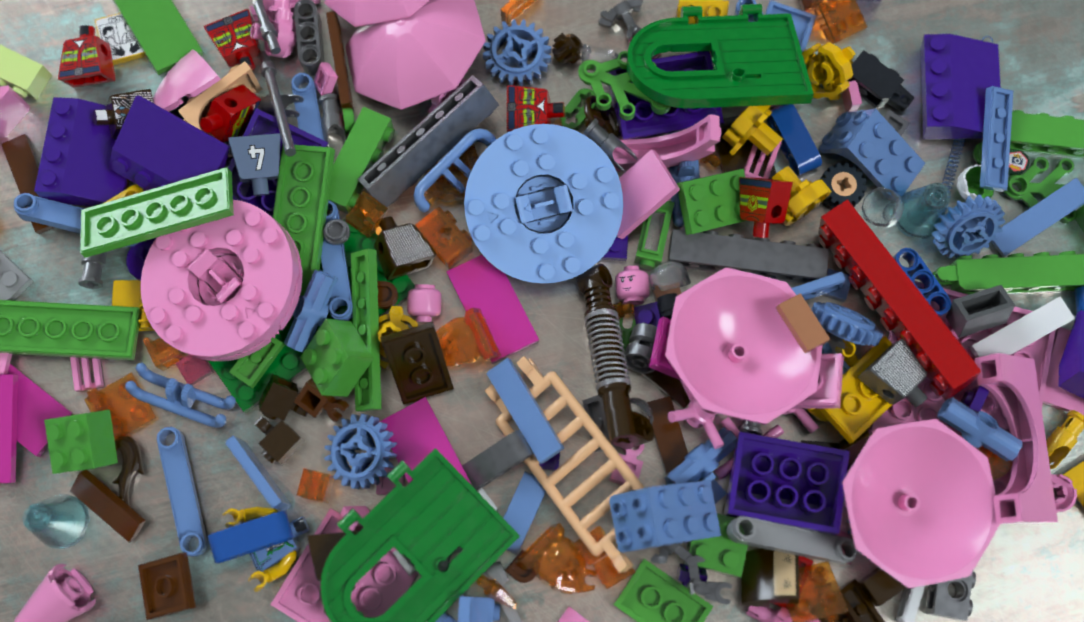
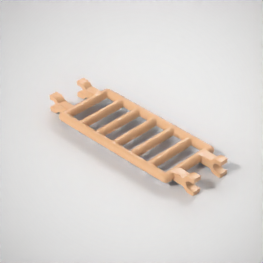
M523 356L516 364L534 384L529 389L533 397L539 396L551 384L560 395L555 402L543 411L547 420L549 421L566 405L576 415L572 422L556 434L561 443L563 444L582 426L586 428L593 438L549 476L539 465L535 454L524 460V463L593 556H599L605 551L618 572L625 573L634 564L623 552L618 550L615 543V530H611L601 540L596 542L587 529L611 509L609 501L611 496L645 487L557 373L551 371L543 376L533 360ZM491 384L485 392L502 412L495 422L506 437L514 432L508 423L512 416L495 387ZM600 447L609 458V461L564 498L555 485ZM617 469L626 482L580 520L571 506Z

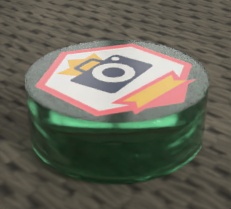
M1017 149L1010 151L1008 175H1021L1028 169L1030 161L1026 153Z

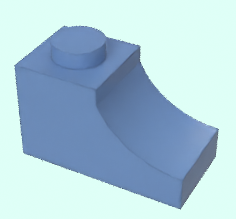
M460 596L458 622L499 621L500 604H495L496 598Z

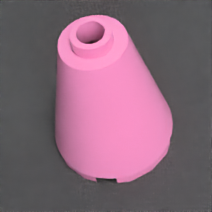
M57 564L48 572L14 622H67L89 611L94 606L96 598L91 600L90 596L94 592L93 588L78 570L73 568L71 571L64 569L66 564Z

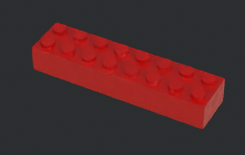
M847 199L822 215L818 232L819 242L825 249L829 248L834 254L833 259L840 269L844 268L850 275L848 278L852 286L856 290L860 289L866 296L864 297L866 304L871 310L874 311L876 309L882 317L880 321L888 332L892 330L898 338L896 342L901 338L906 342L927 372V378L931 382L929 385L932 391L938 397L942 396L946 401L972 384L982 372L849 200Z

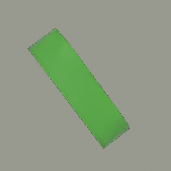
M584 88L574 95L565 107V117L560 118V126L576 131L581 128L586 119L584 106L580 108L581 98L585 100L587 97L594 95L593 90ZM593 103L591 108L595 109L596 103ZM575 113H577L575 117V123L571 122L567 124L566 117L571 118Z

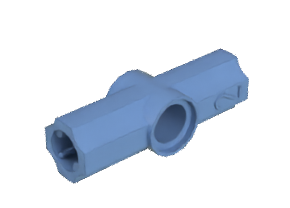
M314 270L304 296L299 297L293 313L294 320L284 341L286 346L300 352L305 351L314 337L317 327L321 326L327 318L329 310L328 301L338 280L336 277L320 270Z
M953 397L948 398L938 412L937 418L961 432L962 437L972 446L977 448L983 446L1005 461L1014 460L1022 448V441L1000 428L997 421L991 415L983 411L977 413Z
M721 428L718 433L724 446L714 449L710 439L704 444H699L684 457L682 463L664 477L666 485L697 482L699 479L705 478L720 465L718 462L736 448L737 438L726 428Z

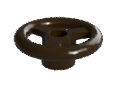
M595 95L589 96L584 103L586 128L596 118L598 124L609 134L613 133L619 138L621 131L614 107L611 105L608 110L597 111L591 108L592 104L596 103ZM605 99L599 101L602 104L608 103ZM609 114L614 121L615 130L610 123Z

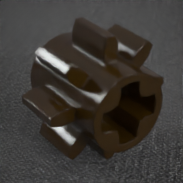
M561 33L554 39L555 44H553L552 53L558 62L562 64L570 62L573 65L581 58L580 54L582 53L583 45L575 34H567L565 36L564 33Z

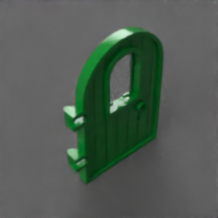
M762 4L741 5L739 15L703 17L702 6L682 7L679 18H667L648 24L635 34L629 44L626 64L631 81L644 95L667 106L676 108H713L810 104L813 99L814 93L791 14L762 15ZM748 15H753L755 22H748ZM688 17H694L696 24H688ZM711 51L712 62L715 66L714 70L672 72L658 68L654 65L651 58L659 53Z
M434 448L413 470L401 461L386 476L396 486L363 518L352 508L337 522V526L346 535L332 549L323 568L321 598L324 610L331 622H435L520 535L452 464ZM405 473L413 479L406 487L398 481ZM357 520L363 528L355 535L349 527ZM460 545L462 550L448 562L447 568L439 570L437 567L438 563L446 560ZM394 547L401 555L411 560V564L415 566L414 568L421 574V577L384 614L378 617H365V614L358 611L351 601L352 590L355 584Z

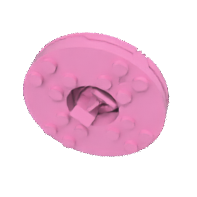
M233 200V216L157 237L147 254L142 270L141 299L145 314L152 328L172 347L203 360L230 361L243 358L262 349L271 342V338H275V335L279 334V329H284L295 311L301 293V258L291 235L277 220L265 211L250 203Z

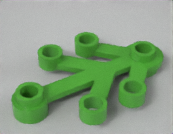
M622 51L619 53L618 58L604 63L587 60L580 65L578 70L579 78L583 83L591 85L596 97V106L600 110H608L612 103L610 94L604 92L601 83L611 87L620 108V117L623 120H631L635 116V106L628 101L625 93L650 102L651 109L656 114H666L671 109V106L656 102L638 90L633 83H630L632 81L628 72L616 76L608 73L618 68L627 69V62H623L621 59L627 58L628 51ZM587 70H595V72L588 73ZM601 99H606L608 103L602 104L599 101ZM630 109L632 112L630 114H626L623 112V110Z
M1038 157L1031 163L1030 168L1024 174L1008 177V187L1004 193L1010 199H1021L1031 208L1039 203L1032 194H1040L1045 199L1066 185L1055 183L1062 176L1068 175L1073 171L1074 163L1072 160L1064 158L1056 164V169L1041 183H1029L1037 174H1042L1049 167V162L1046 158ZM1036 163H1041L1043 169L1038 168ZM1062 164L1067 165L1068 170L1063 169ZM1012 185H1016L1019 191H1015ZM1076 210L1070 213V219L1064 217L1059 221L1064 224L1070 223L1077 216Z

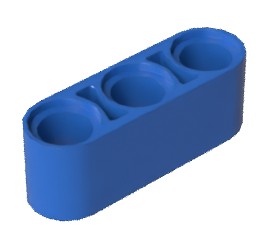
M786 104L771 109L772 114L766 121L768 126L783 138L780 149L794 173L799 176L822 166L821 155L793 104Z
M903 248L893 256L915 286V279L923 283L924 289L918 287L917 289L930 305L931 301L939 305L940 310H935L938 316L941 317L946 314L951 308V300L919 254L911 248ZM899 258L905 259L909 267L902 266Z
M286 511L276 512L208 535L215 564L226 562L294 538Z

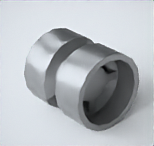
M640 323L633 327L629 344L624 353L627 360L626 365L631 370L639 373H652L655 371L649 368L657 331L656 326Z

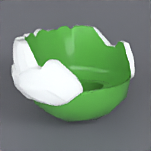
M976 164L966 168L958 177L957 189L964 200L968 196L975 200L978 195H981L983 199L986 196L991 198L994 195V190L980 188L981 165L978 166Z

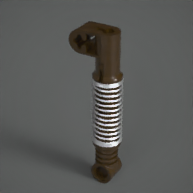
M599 264L578 275L576 280L585 299L587 310L584 313L586 333H588V344H590V355H592V366H594V377H596V389L598 396L603 401L609 441L615 446L631 449L651 442L654 439V430L646 416L632 411L629 397L631 381L628 376L629 371L627 370L625 349L622 343L623 338L621 337L622 333L619 327L620 322L618 321L617 309L612 306L609 288L613 284L612 277L604 264Z

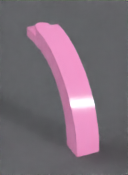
M710 114L693 126L669 135L645 139H619L635 153L638 159L633 158L621 148L614 149L613 158L625 171H628L651 149L657 152L666 168L678 166L682 161L699 160L714 153L715 144L720 142L721 128L719 116Z

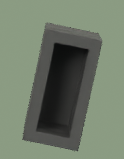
M998 285L954 299L946 319L958 338L1007 323L1015 304L1003 286Z

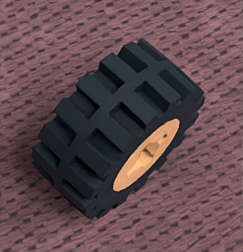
M836 163L835 166H830L820 178L832 191L824 200L823 205L825 207L831 206L830 210L848 199L853 207H855L862 200L867 190V186H865L866 178H862L863 172H857V167L854 165L852 168L849 167V163H844V165Z

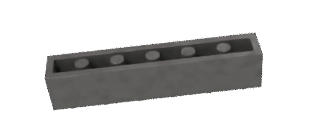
M472 75L360 176L358 180L386 209L403 192L413 186L425 172L433 168L467 133L474 130L479 123L489 117L499 106L498 102L486 86Z
M680 227L677 230L673 229L671 233L667 266L709 272H719L727 267L765 277L776 276V279L780 281L805 284L827 277L829 249L821 248V245L818 244L796 245L795 242L789 240L778 243L770 242L768 238L756 237L754 239H746L740 234L722 236L718 235V232L704 231L703 233L686 235L685 227Z

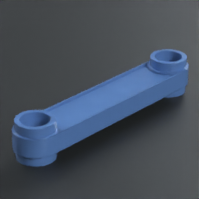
M298 73L293 77L291 83L293 95H299L304 99L301 103H294L295 110L300 114L297 117L298 127L324 140L314 81L308 74ZM308 83L306 88L299 89L301 84Z
M29 193L20 194L14 199V209L22 220L81 234V210L84 208L33 196ZM135 243V244H132V245H129V246H126V247H132V246L137 245L138 243Z
M328 201L327 210H332V213L326 217V224L331 220L340 219L337 206L332 201ZM324 237L321 255L323 272L338 279L328 301L329 312L335 320L350 321L353 317V306L344 243L332 245ZM340 306L348 307L345 313L336 314V310Z
M165 427L157 434V444L180 548L183 553L187 552L188 556L195 557L206 551L208 541L184 436L179 429ZM171 433H174V443L167 446V436ZM196 536L199 540V546L192 552L189 548V542Z

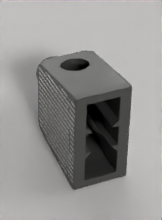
M902 338L889 346L858 376L864 384L892 405L906 398L917 408L928 398L918 387L927 377V372Z

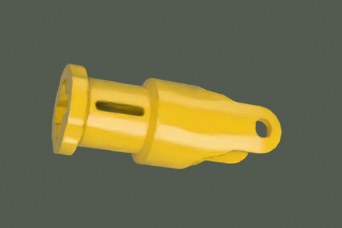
M1075 410L1069 411L1067 414L1068 418L1061 427H1056L1047 438L1049 464L1054 463L1050 465V469L1056 468L1078 442L1077 437L1084 430V415Z

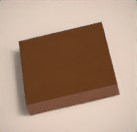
M187 552L138 565L146 620L196 608Z

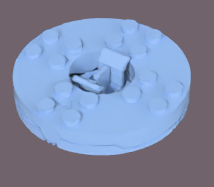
M554 124L528 125L514 129L499 137L480 155L466 185L464 199L465 217L470 235L477 248L500 271L516 279L531 283H556L574 278L586 272L599 262L612 246L619 231L623 215L622 187L616 169L609 157L587 136L576 130Z

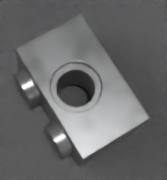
M972 571L969 577L930 584L925 614L958 621H968V616L971 615L973 610V602L970 600L971 588H974L976 583V573ZM950 583H953L957 588L955 597H951L948 593Z

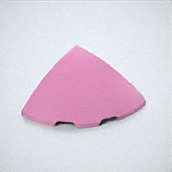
M192 49L167 73L153 96V102L169 112L184 102L182 97L185 95L188 99L195 97L221 79L209 64Z

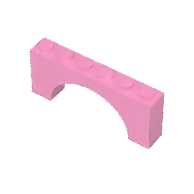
M1002 353L974 358L975 363L982 371L977 377L978 385L985 387L994 395L1005 414L1010 434L1022 441V448L1018 456L1013 460L1012 473L1006 489L999 495L993 496L996 523L1034 525L1058 522L1034 359Z

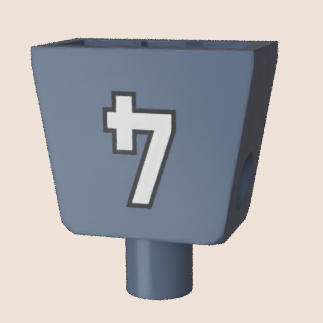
M280 133L229 137V146L240 182H252L253 196L269 195L268 180L278 179Z

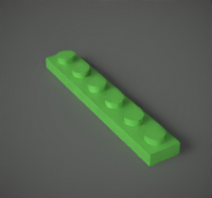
M365 249L351 253L353 325L374 359L355 385V412L381 409L382 398L380 342L378 339L376 250Z

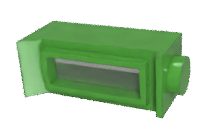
M667 201L643 222L634 263L639 264V267L648 270L660 267L675 202Z

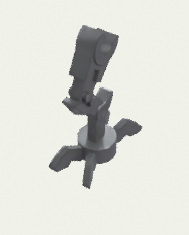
M626 0L611 8L609 12L606 10L601 11L600 16L602 18L599 19L598 24L611 27L615 19H623L628 29L627 39L630 40L633 35L635 36L642 29L635 24L631 13L640 12L643 0ZM661 53L653 56L651 59L662 58Z
M681 543L663 545L660 548V554H655L651 558L653 563H667L668 556L675 552L689 566L690 581L687 586L691 595L696 592L705 596V599L722 604H730V599L721 597L720 590L722 588L732 589V584L728 582H702L697 563L704 562L705 559L698 555H691L680 545Z

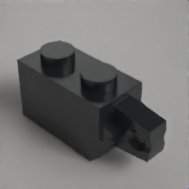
M863 50L852 63L853 77L847 81H856L861 98L873 107L883 108L887 103L904 112L915 97L901 85L904 79L900 77L899 73L894 69L886 67L875 55Z

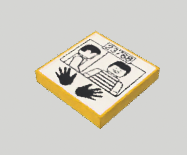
M121 13L94 20L98 37L110 45L113 66L146 57Z

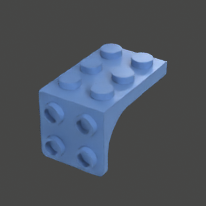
M877 109L842 113L837 118L833 129L823 137L822 144L818 148L821 153H835L852 161L891 202H899L926 164Z
M710 480L647 487L610 497L609 501L617 547L620 552L721 536Z

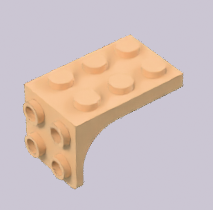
M244 61L242 64L232 67L227 75L200 95L190 98L187 104L180 108L178 112L184 118V121L202 130L200 121L202 118L207 117L211 103L216 97L242 84L255 95L262 88L252 69Z

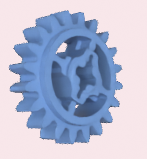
M512 19L511 26H508L503 21L502 30L494 26V35L487 34L488 42L483 45L485 51L483 52V60L486 61L485 68L491 69V77L499 75V83H503L505 79H508L509 85H513L514 81H517L519 86L523 85V80H526L531 85L532 76L540 80V71L547 72L548 65L546 63H551V56L549 55L551 53V46L548 45L549 37H542L543 29L535 31V23L526 27L525 19L521 21L520 25H517L516 20ZM507 42L505 49L502 50L503 53L497 55L500 46ZM537 51L536 58L528 65L527 60L532 56L533 52Z
M978 195L973 200L968 196L966 202L962 203L958 200L957 206L954 208L948 207V213L939 216L942 221L941 223L934 224L937 230L932 232L935 238L933 243L940 253L946 255L949 259L953 256L955 258L962 255L971 256V253L974 252L979 254L980 249L983 247L988 248V243L991 240H997L995 235L1003 231L999 225L1005 223L1003 219L1005 213L995 200H992L989 196L983 199L981 195Z
M814 302L811 310L826 331L859 345L867 344L870 346L871 344L876 346L879 344L883 331L879 330L876 324L867 317L835 303Z
M352 414L350 420L341 419L343 427L333 426L336 436H327L332 441V445L324 447L326 450L331 451V454L324 458L327 461H332L327 470L336 471L333 479L342 480V486L351 485L352 489H360V487L369 489L371 484L379 485L380 480L378 476L387 478L385 467H394L389 462V458L397 457L396 453L390 452V448L397 445L396 442L389 441V438L394 433L385 431L387 423H379L378 417H370L367 414H361V416ZM369 433H370V434L372 435V437L374 438V441H375L376 446H375L374 443L372 442V438L369 436ZM362 449L366 450L367 452L359 454L354 451Z

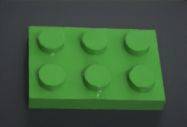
M744 169L677 183L680 188L678 195L686 235L747 221L742 220L740 217L739 180L740 177H745Z
M646 559L642 560L613 604L637 622H704L714 607L695 593L691 595L688 588Z

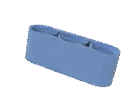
M526 471L503 518L520 535L507 549V551L518 555L546 493L535 476Z

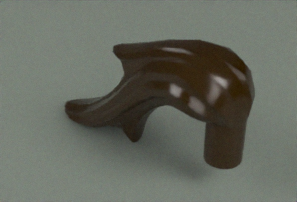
M126 435L120 436L115 440L116 452L120 450L123 455V466L119 476L112 483L118 484L120 498L130 506L129 491L132 479L137 472L144 475L139 445L132 437Z

